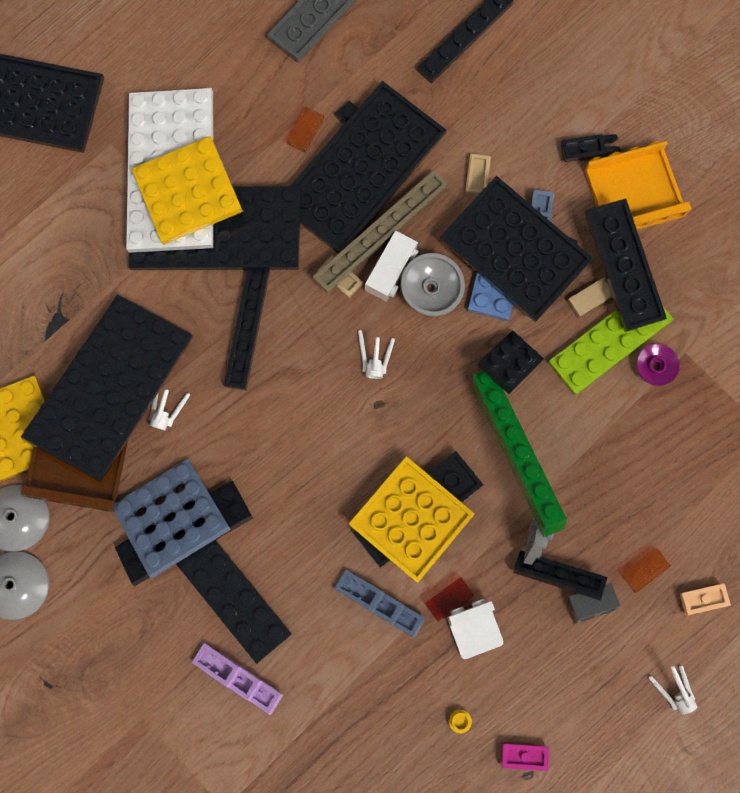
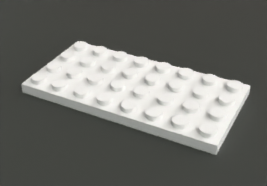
M212 88L129 93L126 244L128 252L213 248V224L163 245L131 169L208 136H211L213 140Z

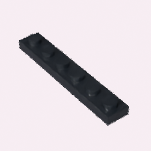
M486 0L417 67V72L432 84L513 5L514 0Z
M269 269L247 270L224 384L225 388L247 391L270 275Z

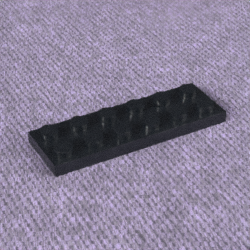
M627 199L587 209L584 213L624 332L666 320L667 317Z
M457 451L453 452L427 473L460 502L466 500L484 485ZM353 532L354 536L380 568L390 561L358 532Z
M233 480L209 493L231 529L220 537L254 519ZM195 502L186 506L185 510L192 509L195 505ZM175 513L165 518V521H172L175 518ZM197 519L194 526L201 527L205 523V519ZM156 525L147 528L146 534L153 533ZM185 530L178 531L175 534V539H182L185 535ZM129 539L115 547L129 580L134 587L150 578ZM165 542L158 543L155 551H162L165 548Z
M216 540L176 563L256 664L292 635Z

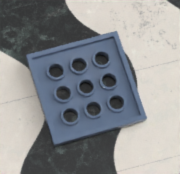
M186 459L117 501L114 506L115 514L151 579L231 530L189 459ZM180 484H184L185 489L180 493H176L175 488ZM166 496L164 503L156 505L158 497ZM195 501L192 509L185 510L187 502ZM140 508H146L143 516H136ZM169 513H175V518L172 521H165ZM197 519H205V523L201 527L194 526ZM156 525L153 533L146 534L148 526ZM185 530V535L182 539H175V534L178 531ZM160 542H165V548L160 552H156V545Z

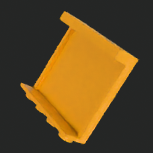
M655 141L648 144L647 147H633L628 152H615L606 158L596 157L591 159L584 172L596 206L626 198L637 230L685 217L692 208L689 202L684 203L664 150L668 144L667 141L662 143Z

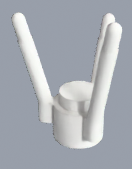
M359 330L358 335L363 363L362 372L366 373V378L382 379L383 374H386L387 364L395 339L391 338L382 364V361L378 360L380 338L376 337L374 357L367 363L363 333Z
M164 390L159 409L156 410L157 394L152 402L151 414L148 419L150 420L149 426L166 431L167 426L172 427L174 419L186 403L190 393L185 394L170 418H168L169 413L163 411L169 390Z
M672 665L670 667L680 690L674 696L676 700L671 698L653 676L648 677L670 703L673 710L678 709L681 715H685L697 709L694 701L695 697L682 665L679 666L684 686L675 666Z

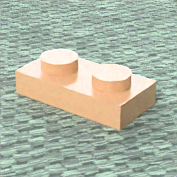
M725 583L679 593L685 615L731 606Z

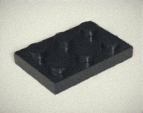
M512 330L477 365L510 394L544 358Z

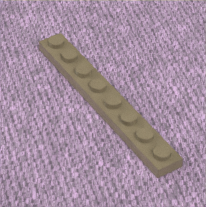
M433 170L313 276V280L328 294L385 244L395 231L398 232L439 196L449 184Z

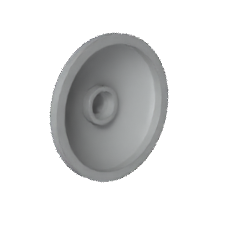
M427 253L414 258L406 266L401 277V291L406 303L414 311L425 316L436 317L451 312L460 303L465 290L464 276L458 265L450 258L437 253ZM427 286H432L434 291H428Z
M10 485L0 489V549L5 551H23L33 547L43 538L49 526L50 512L47 502L23 497L21 495L23 485ZM14 513V519L9 521L8 515Z
M19 551L8 552L0 555V618L8 620L26 618L35 613L45 602L49 592V576L43 563L35 556ZM9 581H12L14 584L12 589L7 587Z

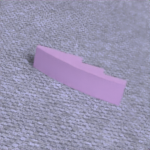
M206 643L202 645L191 662L225 687L230 688L269 715L273 713L283 697L282 693Z

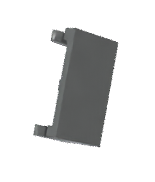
M612 583L605 585L601 601L581 594L569 596L570 602H568L575 624L617 611L621 606Z

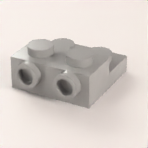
M535 518L530 523L523 563L530 565L533 564L536 558H540L542 548H546L548 540L552 541L554 535L553 533L543 537Z

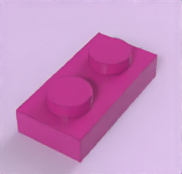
M502 743L501 767L548 771L549 746Z

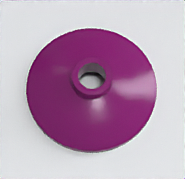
M652 344L645 347L638 355L636 363L641 378L654 386H664L671 383L677 377L680 369L676 353L670 347L663 344ZM653 363L658 364L659 370L653 368Z

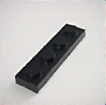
M520 550L513 573L601 601L608 577L541 556L536 558L532 565L523 563L525 551Z

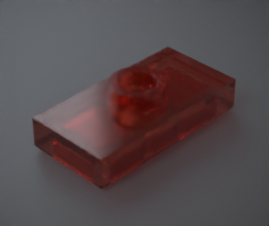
M460 577L425 602V605L438 622L451 613L452 610L472 598L474 594L462 577Z

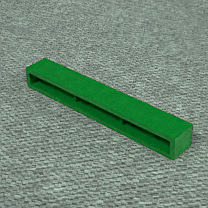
M484 371L472 375V388L543 537L564 530L567 518L503 388Z

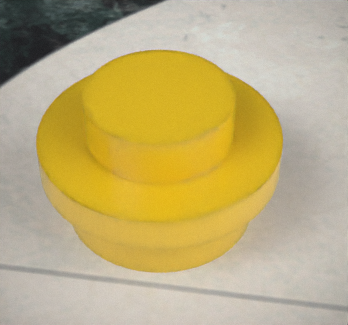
M455 710L449 717V725L454 732L465 733L470 729L472 719L465 710Z

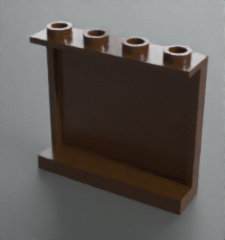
M128 441L101 483L34 447L26 483L22 487L21 495L27 498L114 512Z

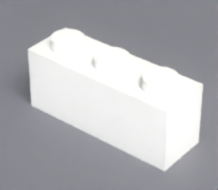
M395 231L365 283V291L386 302L390 296L394 298L399 288L397 283L401 279L406 266L419 253L416 250L418 242Z

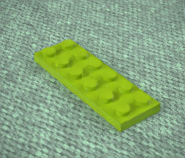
M664 308L666 320L624 332L618 312L615 310L553 357L548 364L575 396L674 319Z

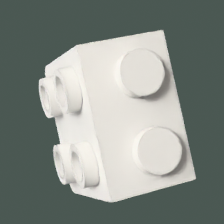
M478 600L472 603V608L464 610V607L451 611L452 615L446 617L463 659L471 658L503 645V638L492 612L495 610L492 601Z

